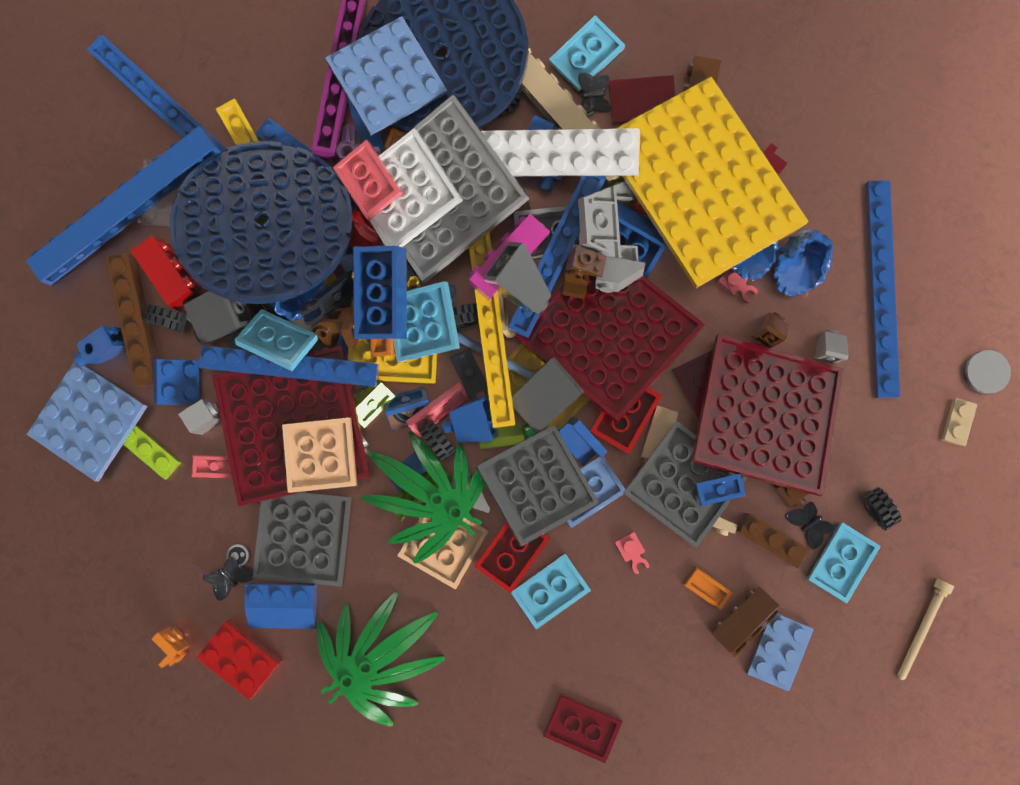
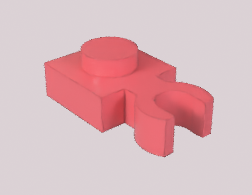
M732 268L727 270L717 281L732 296L737 292L740 293L741 300L745 303L751 301L746 296L747 291L752 292L754 295L758 293L754 286H747L745 284L748 279H742Z
M635 532L614 542L624 561H632L631 568L633 572L639 573L636 566L640 562L646 568H649L647 560L640 556L645 550Z

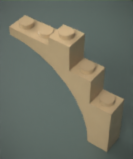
M656 406L639 457L644 458L643 463L647 461L669 429L677 421L678 412ZM721 517L712 526L715 527L716 533L728 536V532L735 534L737 529L736 524Z

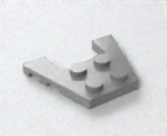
M626 181L578 199L581 245L605 256L638 261L637 246L620 245L617 200H634V193Z

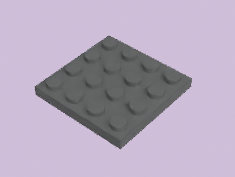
M676 421L623 494L691 546L697 548L732 499L700 506L695 484L735 474L691 462L696 435ZM741 476L743 484L748 477Z
M555 425L476 467L520 547L599 503Z
M302 492L262 501L260 504L252 578L343 586L352 497Z

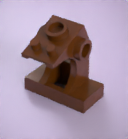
M576 245L569 251L565 270L563 295L585 299L589 276L603 277L607 256L588 250V247L583 245Z
M354 304L352 308L335 309L329 316L327 315L310 327L328 349L334 347L337 339H339V333H342L347 347H356L359 339H354Z

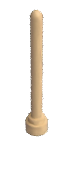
M940 579L936 580L933 586L935 587V595L897 674L899 679H906L944 597L947 598L948 594L951 595L954 589L953 585Z

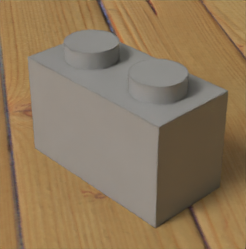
M202 399L178 414L188 431L193 434L202 435L221 423L218 404Z

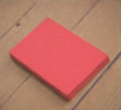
M367 140L333 167L351 197L369 221L403 194V191L371 143Z

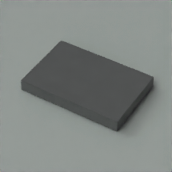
M554 357L512 396V404L515 410L538 434L576 400L584 390Z

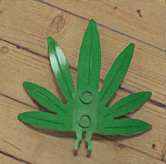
M409 431L411 443L419 460L439 487L436 488L419 473L401 462L370 451L368 453L369 456L393 482L415 498L426 503V505L423 506L406 499L383 495H363L362 500L393 513L412 517L432 518L431 522L409 527L388 540L390 544L406 543L437 532L417 552L413 563L416 564L427 559L442 548L455 533L458 526L466 528V531L472 536L475 534L470 529V525L464 522L463 519L465 518L471 523L476 522L479 526L482 524L481 520L472 518L469 511L478 500L485 483L476 469L469 488L466 489L468 479L467 459L462 443H458L454 458L456 488L452 489L435 455L416 434Z
M397 591L379 607L369 620L351 656L348 655L351 634L348 604L344 605L338 622L336 634L337 656L322 621L317 623V643L320 656L325 668L334 680L331 685L320 690L321 693L324 694L326 691H332L336 687H340V689L334 692L333 697L328 700L330 705L338 696L344 694L351 705L362 715L387 726H393L394 722L381 708L367 699L379 704L395 707L416 706L418 701L395 692L372 689L371 686L394 683L414 677L445 660V656L424 658L394 666L380 673L377 672L398 658L421 637L437 617V611L402 627L365 655V652L384 627L396 602Z

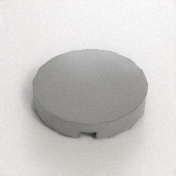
M985 350L970 357L965 366V375L969 386L976 392L991 394L1003 390L1009 383L1011 367L1001 353Z

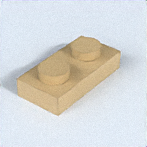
M953 398L941 440L962 447L966 446L978 404Z

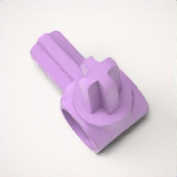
M346 124L343 127L342 142L339 143L336 149L340 161L359 146L355 142L356 128L350 124ZM378 146L373 147L377 154L381 155L380 148Z

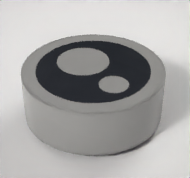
M242 544L233 545L228 549L226 559L234 558L240 567L249 561L250 551Z

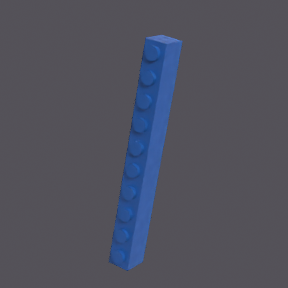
M198 126L191 129L187 136L173 143L164 154L155 157L146 168L138 170L133 178L128 182L120 184L111 195L102 198L97 206L87 210L83 217L76 222L69 224L65 231L52 237L49 243L42 249L34 251L26 262L40 282L49 285L54 284L179 187L201 162L212 155L215 157L221 154L222 151L209 133L202 127Z

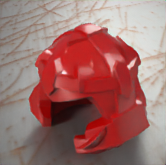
M356 206L352 213L353 228L348 247L353 250V247L379 245L382 242L381 238L373 230L371 222L365 218L359 207Z

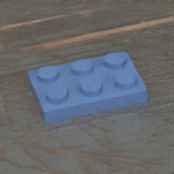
M604 456L597 457L580 469L599 503L568 520L567 523L570 528H573L623 495L625 491L624 486Z
M778 614L762 630L746 674L789 692L814 629Z

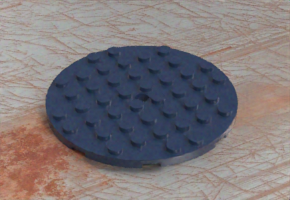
M379 0L375 7L372 6L361 28L359 39L402 16L447 89V94L393 123L394 127L408 133L448 98L454 95L480 129L498 117L514 99L524 79L529 57V42L525 22L514 0ZM440 48L447 49L445 58L437 56V51Z
M249 142L227 148L228 151L215 157L212 155L192 170L179 187L178 196L175 203L172 204L169 221L170 236L176 255L186 272L211 293L232 301L250 304H267L288 300L306 293L324 281L344 257L350 243L353 228L350 198L346 187L342 184L336 172L325 161L310 151L300 147L284 146L281 142ZM260 217H266L268 219V221L265 224H263V226H261V224L256 223L257 219Z

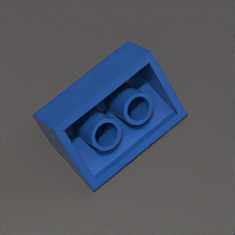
M617 201L620 245L638 247V261L645 263L643 275L648 277L667 244L650 219Z
M255 582L246 584L244 608L248 627L316 629L317 584Z

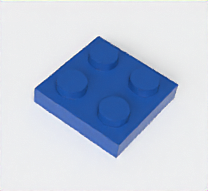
M153 360L154 405H193L200 400L199 361Z

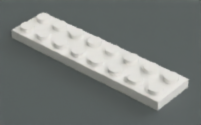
M639 128L481 131L513 176H639Z

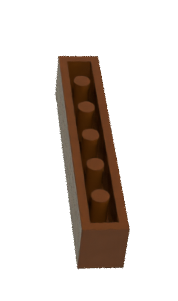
M128 252L108 256L106 261L133 385L139 388L153 386V360L158 359L151 324L143 321L147 306L136 258Z

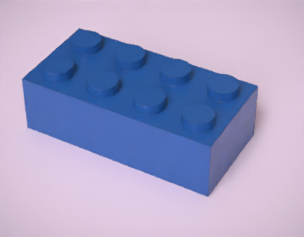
M399 246L353 247L354 339H407L406 248Z

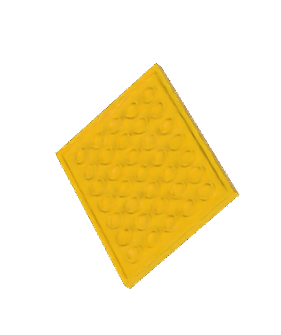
M712 77L616 128L640 129L639 176H623V178L695 289L809 222Z

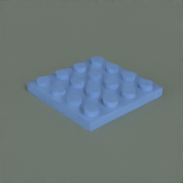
M402 16L325 57L328 66L370 135L377 133L447 94V89Z
M74 361L27 435L92 480L99 482L148 406L88 366H79Z

